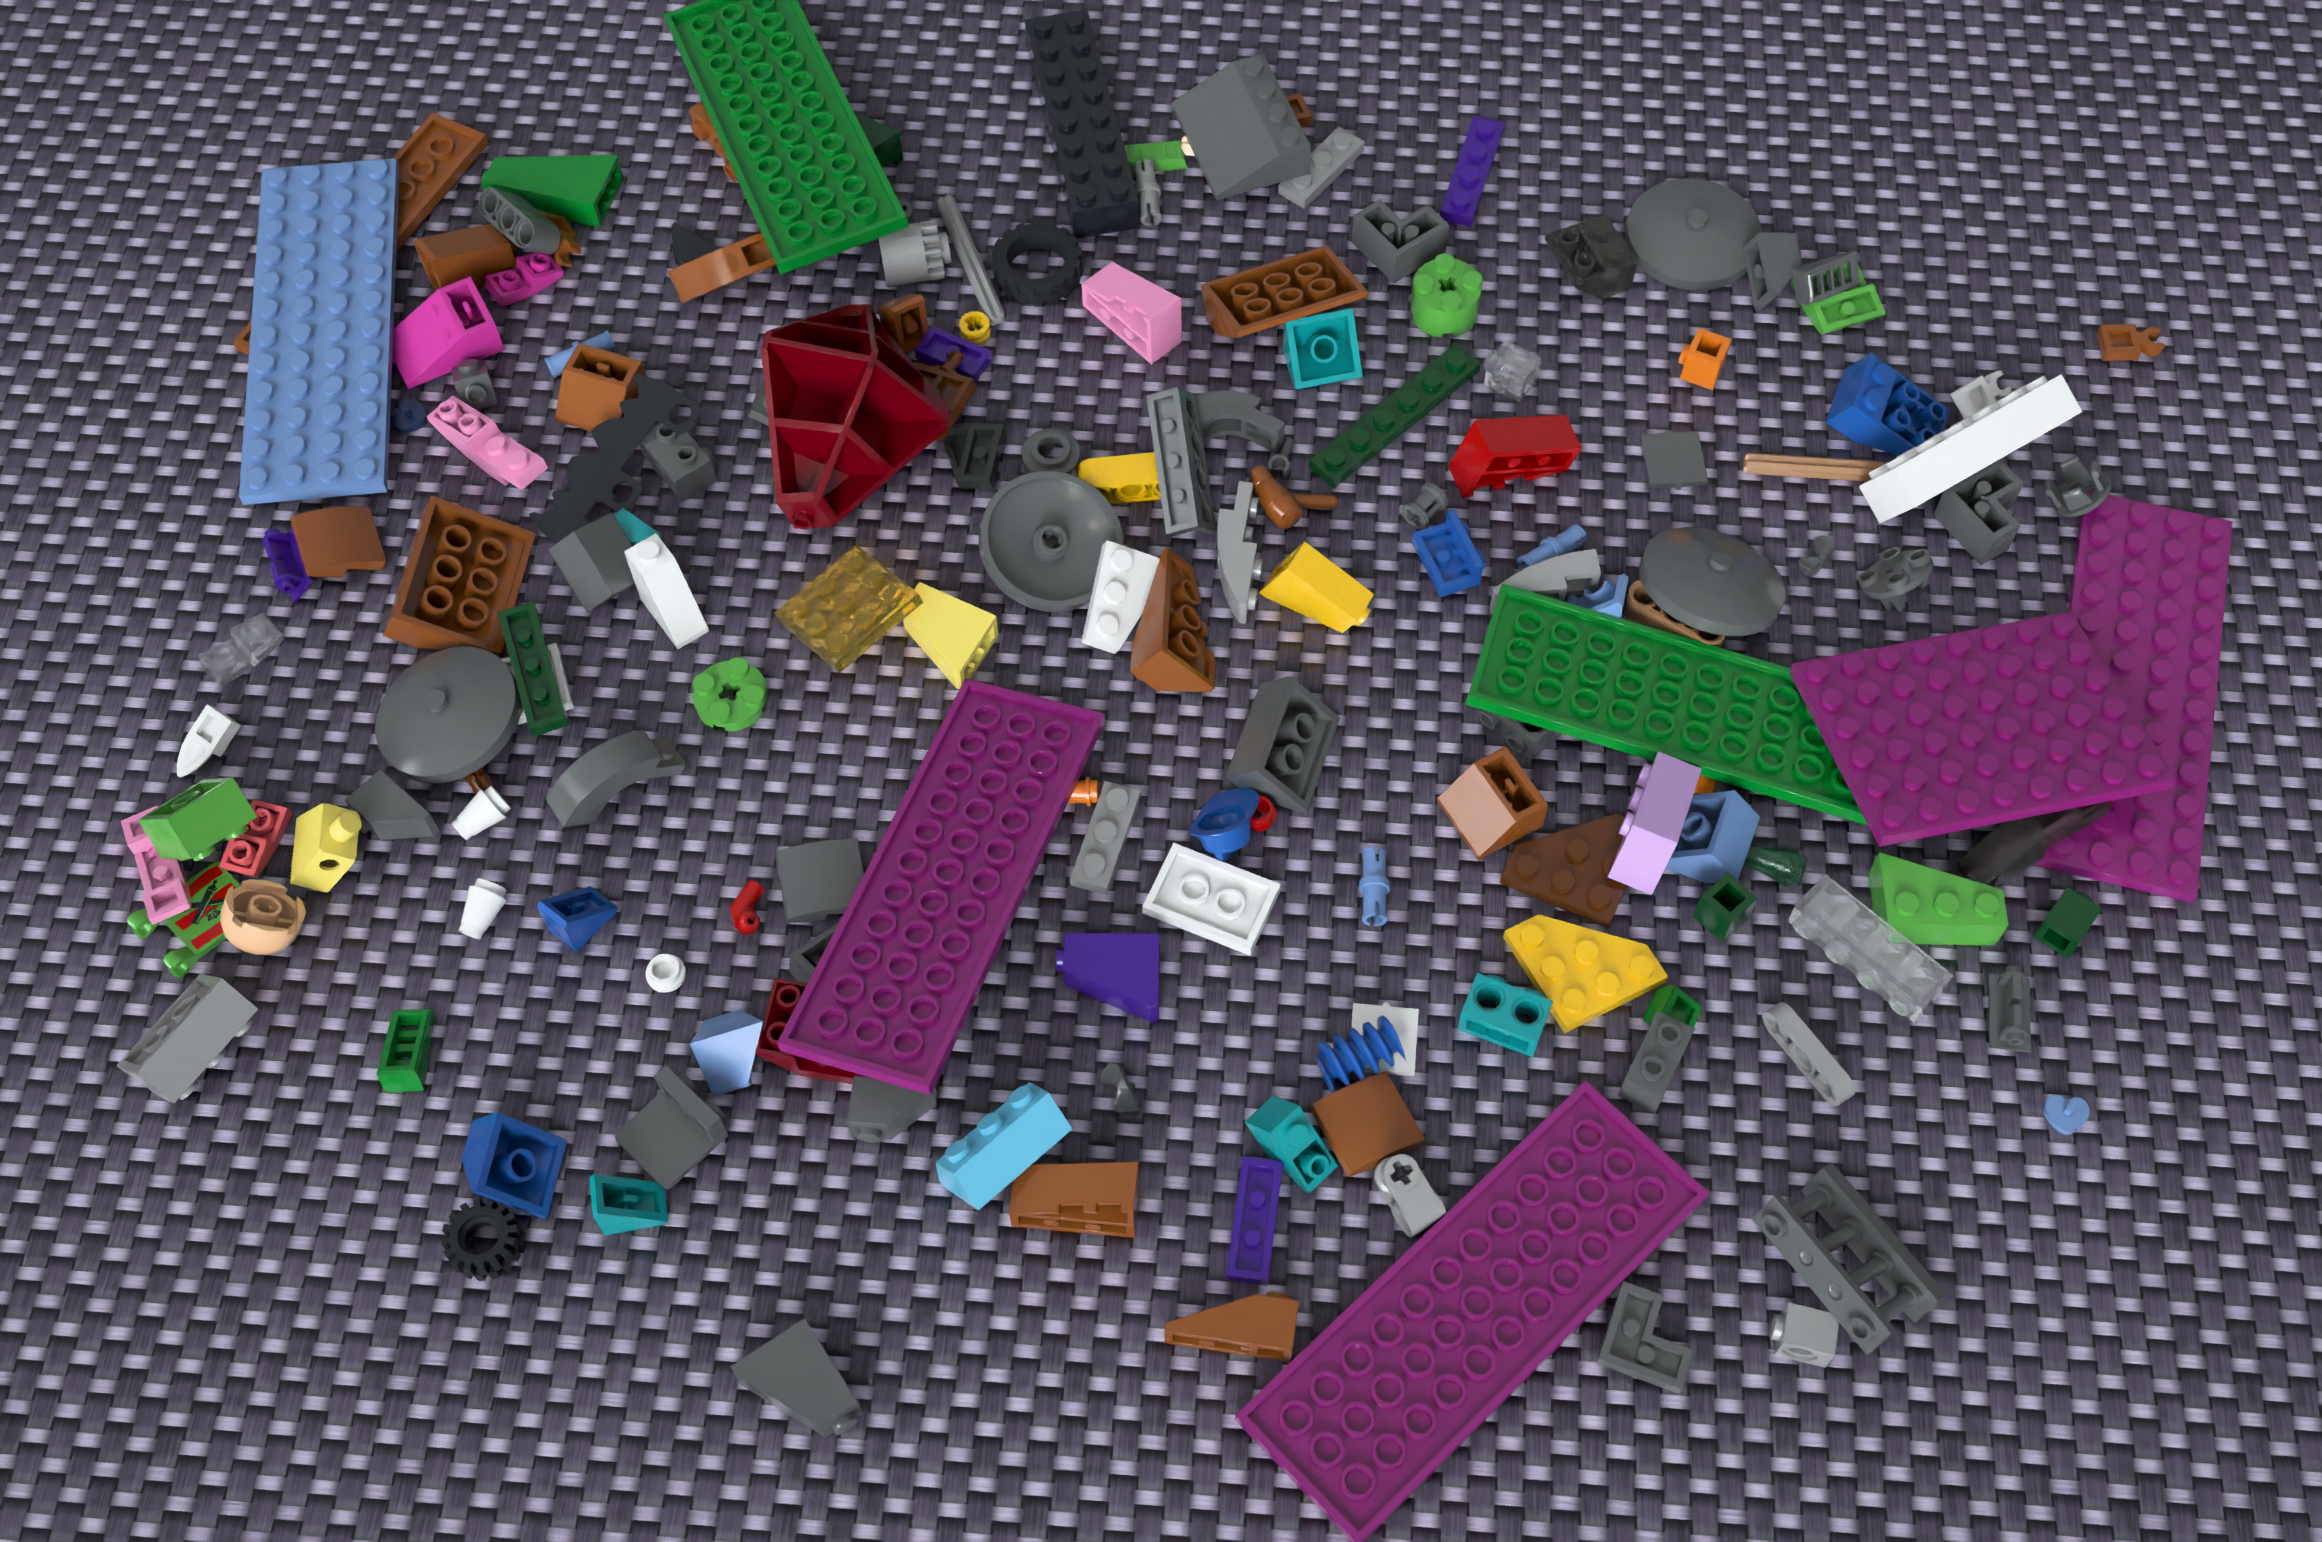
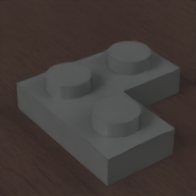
M1623 1281L1596 1364L1680 1394L1694 1350L1652 1335L1664 1295Z

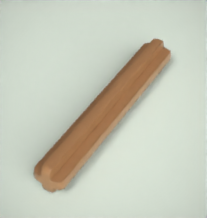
M1746 453L1743 459V472L1758 475L1867 482L1871 480L1868 473L1882 466L1885 462Z

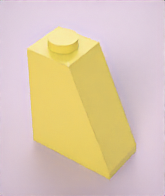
M921 582L918 583L912 593L906 594L900 606L905 630L957 689L961 688L965 678L971 679L999 636L996 615Z

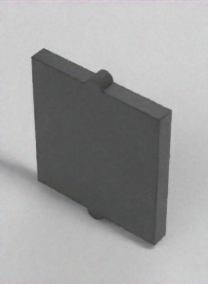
M1667 430L1666 433L1640 435L1639 439L1649 489L1675 487V489L1680 490L1682 487L1704 486L1708 484L1698 431L1672 432Z

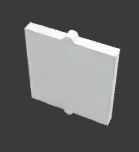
M1387 1002L1383 1003L1382 1006L1353 1003L1351 1029H1356L1363 1036L1362 1025L1364 1023L1370 1022L1377 1030V1018L1385 1016L1393 1025L1404 1050L1406 1061L1398 1052L1394 1053L1395 1066L1390 1067L1382 1058L1379 1060L1380 1072L1377 1074L1386 1071L1387 1074L1414 1077L1419 1009L1391 1007ZM1369 1065L1364 1066L1365 1072L1375 1073Z

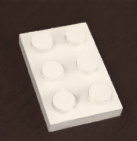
M1173 843L1142 906V913L1244 954L1251 955L1280 893L1281 884Z

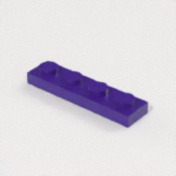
M1473 116L1440 210V216L1445 221L1472 227L1504 133L1505 122Z

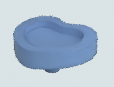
M2051 1095L2044 1102L2043 1106L2044 1115L2049 1124L2064 1135L2077 1132L2089 1118V1106L2085 1100L2079 1097L2065 1099L2060 1095Z

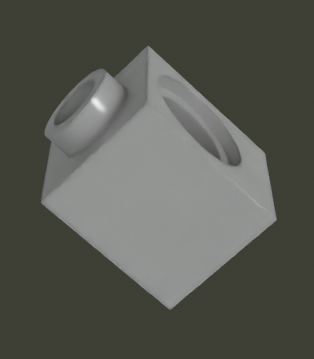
M1788 1302L1780 1315L1775 1314L1772 1320L1770 1339L1776 1341L1774 1355L1825 1368L1835 1356L1839 1321L1831 1312Z

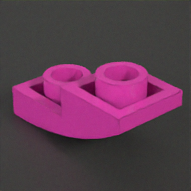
M537 252L517 257L516 268L486 275L484 286L497 303L503 307L524 300L544 290L563 276V270L550 254Z

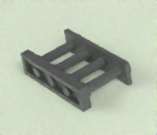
M1832 1162L1824 1166L1800 1190L1805 1198L1790 1206L1778 1193L1752 1218L1866 1355L1872 1353L1896 1331L1889 1322L1890 1320L1905 1312L1916 1323L1948 1296ZM1816 1211L1834 1229V1231L1820 1239L1802 1221V1219ZM1844 1244L1863 1263L1849 1273L1844 1270L1831 1254ZM1874 1277L1892 1297L1879 1307H1876L1860 1288V1286Z

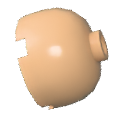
M255 879L242 881L239 888L233 889L232 886L227 891L220 914L224 935L232 945L244 952L254 955L278 953L290 945L300 932L306 914L303 901L298 896L296 901L286 895L288 888L281 884Z

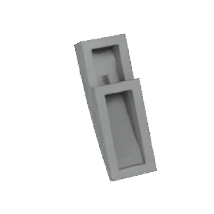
M1596 549L1576 551L1546 559L1521 570L1502 583L1560 601H1565V597L1568 595L1584 594V589H1588L1591 593L1597 591L1601 576ZM1502 583L1493 589L1490 603L1491 615L1493 614Z

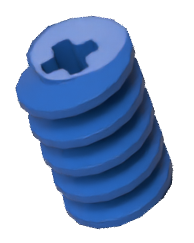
M1385 1016L1377 1018V1030L1370 1022L1364 1023L1362 1025L1363 1036L1356 1029H1349L1347 1034L1348 1043L1339 1034L1333 1036V1049L1324 1040L1318 1042V1055L1315 1053L1316 1061L1331 1092L1335 1091V1078L1337 1077L1346 1086L1350 1085L1349 1072L1351 1071L1361 1080L1364 1079L1365 1065H1369L1375 1073L1380 1072L1379 1060L1382 1058L1390 1067L1395 1066L1394 1053L1396 1052L1406 1061L1399 1037L1393 1025Z

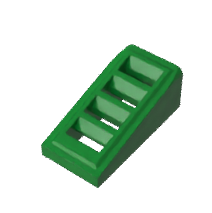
M432 1009L393 1010L376 1074L384 1091L415 1092L423 1090L427 1075L434 1020ZM419 1026L418 1030L402 1031V1027ZM400 1042H415V1044H400ZM411 1057V1059L398 1060V1058Z

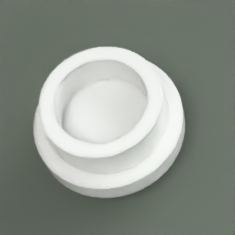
M671 954L655 956L646 968L648 984L655 991L662 993L676 990L683 984L686 977V969L683 962L677 956Z

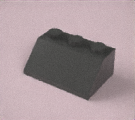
M1292 676L1261 683L1225 777L1238 788H1250L1256 791L1258 795L1268 798L1272 804L1299 812H1306L1340 717Z

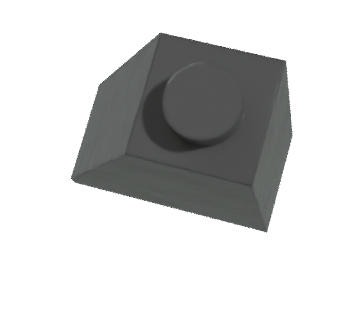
M805 1318L730 1366L743 1387L825 1438L833 1433L835 1435L845 1433L857 1423V1417L863 1414L858 1401Z

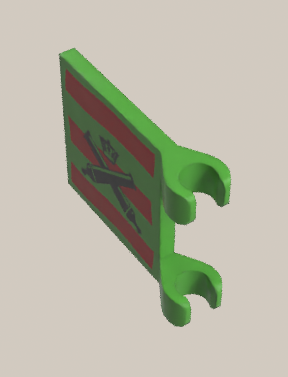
M217 860L187 881L191 894V908L163 920L185 944V947L169 952L163 959L169 972L176 978H181L187 974L199 958L227 939L220 922L221 909L228 889L232 886L233 889L239 888L241 885L227 870L219 867L220 863ZM146 908L135 911L127 919L128 924L132 927V931L139 938L149 936L160 923L152 925Z

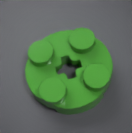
M741 657L716 663L698 674L693 680L692 698L699 718L712 728L715 725L717 727H724L725 731L742 730L758 721L764 713L763 707L766 704V700L768 702L769 697L765 679L757 668L749 665ZM729 690L738 691L736 693L737 699L730 701L728 698L721 699V697Z

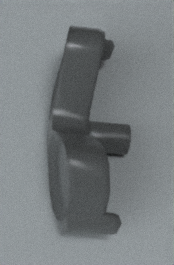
M1832 534L1828 537L1821 535L1815 537L1812 547L1816 557H1801L1798 560V569L1804 575H1816L1834 550V536Z
M1109 1062L1102 1071L1100 1079L1102 1083L1117 1086L1118 1091L1113 1104L1115 1111L1123 1114L1139 1112V1108H1137L1138 1099L1133 1091L1135 1084L1128 1081L1121 1065Z

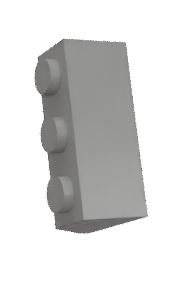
M199 974L116 1066L162 1099L175 1103L178 1099L183 1100L195 1090L198 1085L196 1079L206 1067L209 1069L214 1067L226 1054L224 1047L234 1036L240 1037L251 1027L254 1022L252 1016L258 1008L223 978Z

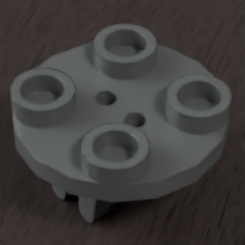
M1893 547L1883 551L1879 556L1880 560L1868 570L1862 572L1857 578L1865 595L1873 599H1880L1887 610L1895 606L1898 611H1902L1906 607L1903 594L1917 586L1920 589H1924L1928 585L1927 578L1933 571L1934 563L1927 549L1901 551L1899 547Z

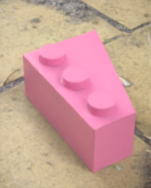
M1111 262L1082 283L1083 306L1151 365L1182 342L1180 297L1114 262Z

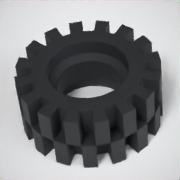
M479 1198L473 1200L474 1207L470 1208L465 1202L459 1206L463 1212L458 1216L453 1211L449 1216L452 1224H444L442 1231L446 1235V1237L441 1238V1245L445 1249L443 1252L459 1273L461 1272L466 1278L472 1279L475 1276L478 1281H486V1275H490L492 1279L499 1278L498 1270L503 1268L506 1273L512 1269L509 1264L511 1259L518 1262L521 1257L517 1250L518 1248H524V1240L521 1238V1235H524L522 1227L512 1212L502 1203L498 1205L495 1200L487 1199V1203L484 1204ZM482 1226L496 1228L498 1240L492 1249L482 1254H476L469 1250L468 1239L476 1229Z

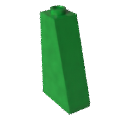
M618 156L494 157L489 169L485 170L482 175L481 184L484 190L492 187L518 194L539 211L565 217L567 221L601 227L624 180Z

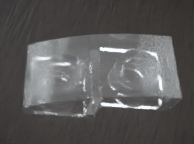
M264 613L231 628V639L199 654L200 664L220 687L256 666L284 640L283 634Z

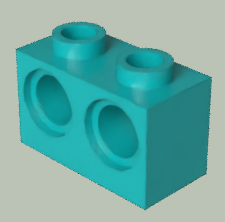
M1477 973L1462 1009L1457 1030L1533 1058L1553 1001L1547 999L1539 991L1533 989L1523 990L1509 985L1499 976H1485ZM1488 1000L1494 1003L1496 1008L1485 1009L1478 1002ZM1525 1014L1530 1016L1534 1022L1530 1024L1522 1023L1516 1016Z

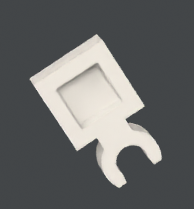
M1996 371L1985 377L1983 375L1977 377L1951 393L1964 419L2011 393L2012 389L2010 387L2001 390L1997 386L1996 381L1998 377L2003 375L2002 371Z

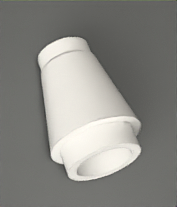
M492 786L488 787L485 791L480 789L457 816V819L452 822V825L465 840H468L471 836L505 819L506 816L504 814L511 807Z
M478 878L474 886H469L461 926L458 931L472 938L481 939L483 933H485L505 904L504 895L507 890L493 882Z

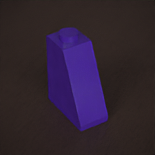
M1064 933V948L1056 949V971L1064 972L1065 986L1149 1022L1159 1023V934Z

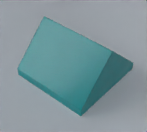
M1353 308L1309 315L1284 323L1282 351L1295 390L1363 377Z

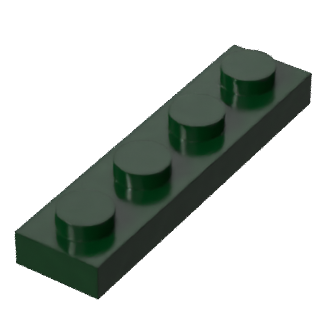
M534 601L498 612L528 728L532 736L535 737L569 726L546 638Z

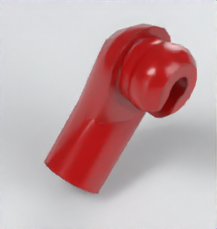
M749 880L730 905L729 910L734 928L744 935L753 934L760 925L759 916L757 917L754 905L765 889L754 880Z

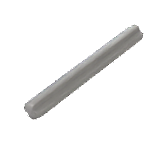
M951 195L940 197L937 200L938 210L981 309L989 318L991 326L1002 324L1005 321V312L956 201Z

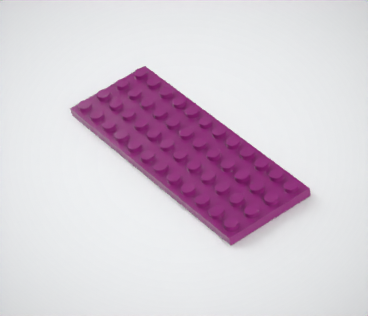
M2086 490V493H2088L2090 496L2094 492ZM2108 495L2094 510L2080 515L2068 612L2072 611L2174 774L2176 781L2172 789L2042 814L2035 866L2191 903L2198 896L2233 521Z
M965 678L777 1041L780 1051L927 1095L932 1094L1104 727V713Z
M1585 1081L1235 1415V1421L1351 1542H1364L1708 1198L1710 1193L1592 1085Z

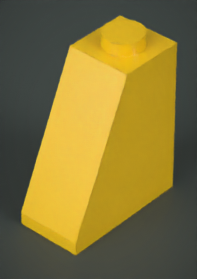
M1305 541L1274 568L1259 591L1265 598L1341 633L1352 625L1359 627L1365 621L1371 611L1367 605L1374 596L1366 587Z

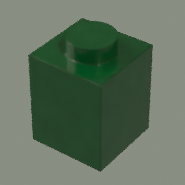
M1727 872L1700 897L1693 917L1723 943L1749 919L1758 898Z
M2067 887L2033 938L2068 959L2103 908L2093 903L2087 895L2075 892Z

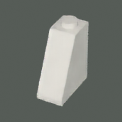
M656 533L624 551L641 601L677 649L709 632L708 626L675 557Z

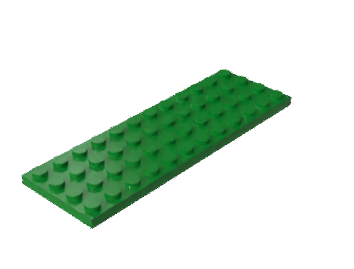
M702 0L663 14L667 27L780 275L909 227L907 216L798 0Z
M1502 583L1465 705L1654 761L1659 751L1701 768V776L1868 826L1790 675L1791 668Z

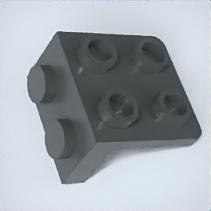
M665 1066L654 1075L661 1092L616 1132L615 1139L662 1188L670 1189L725 1140L728 1134L721 1120L725 1114L719 1106L710 1098L703 1102L694 1093L698 1088L685 1073L681 1071L676 1075L670 1068Z

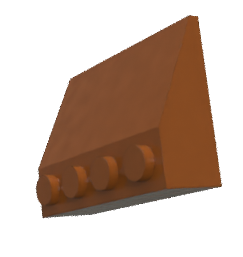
M1328 245L1201 284L1206 321L1218 336L1235 338L1368 297L1367 289Z
M431 495L420 516L383 636L417 648L443 650L467 646L487 650L499 657L505 638L498 612L515 607L536 533Z

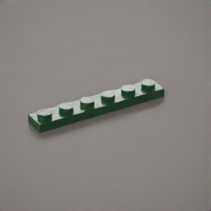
M1455 343L1309 460V469L1333 489L1336 488L1480 371L1481 363Z

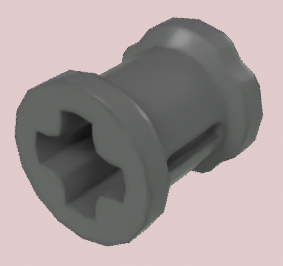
M1425 483L1420 488V494L1412 502H1407L1402 506L1401 513L1410 525L1418 530H1423L1429 526V520L1438 510L1442 511L1448 506V498L1438 486L1432 483Z

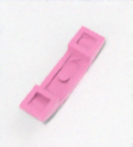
M158 805L121 821L127 845L135 856L145 891L142 897L152 925L188 910L192 905L190 889L182 862L178 859H162L138 822V819L158 808Z

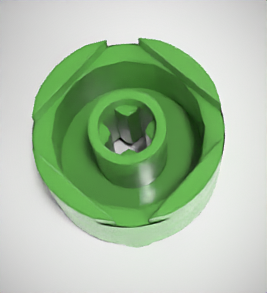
M1444 253L1439 254L1434 260L1421 266L1414 276L1411 296V312L1415 325L1426 334L1434 337H1443V334L1454 333L1455 337L1469 331L1474 326L1479 311L1482 291L1481 274L1466 262L1454 259L1452 255Z

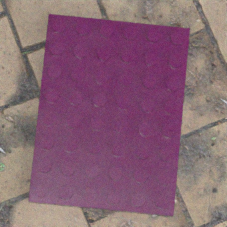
M2072 611L1796 662L1791 665L1790 675L1879 847L2172 789L2176 781L2174 774Z

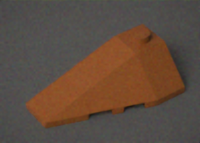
M1168 547L1162 551L1132 644L1130 672L1137 679L1144 681L1156 691L1210 692L1215 689L1216 662L1213 651L1206 650L1204 636L1209 632L1207 624L1200 620L1196 607L1201 603L1194 568Z

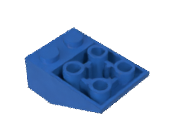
M1869 353L1843 370L1826 423L1853 442L1895 455H1901L1938 433L1944 432L1951 410L1876 355Z

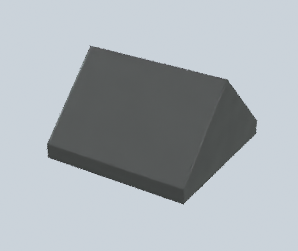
M613 513L573 531L549 549L587 613L635 585L624 551L633 546Z

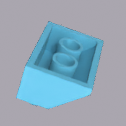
M1029 1082L1027 1085L1014 1090L1010 1094L1008 1101L995 1112L985 1115L978 1122L977 1127L966 1137L952 1143L946 1149L945 1154L935 1162L939 1181L944 1188L979 1211L1069 1133L1072 1127L1049 1092Z

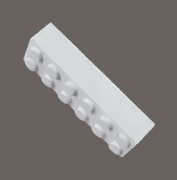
M2062 374L2047 381L2044 375L2007 394L2006 397L1999 401L1997 400L1984 407L1974 415L1952 425L1951 428L1944 432L1942 431L1927 439L1919 446L1904 452L1889 463L1887 462L1868 473L1871 480L1860 485L1859 488L1878 522L1882 523L1919 506L2080 414L2082 410Z

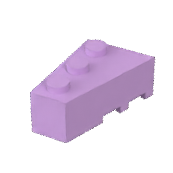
M1659 751L1652 765L1644 763L1636 782L1642 788H1635L1627 809L1633 812H1627L1619 830V834L1623 835L1608 878L1652 895L1678 844L1702 770L1701 768Z

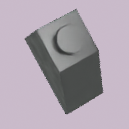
M1759 232L1743 247L1754 309L1761 310L1777 297L1792 278V268L1801 266V250L1798 247L1796 233Z
M381 770L345 799L349 808L360 815L362 823L360 831L366 833L370 830L380 840L435 837L440 832L430 813Z
M853 1076L847 1115V1125L851 1136L867 1143H876L880 1139L892 1140L937 1105L938 1095L936 1086L932 1094L927 1095L870 1077Z

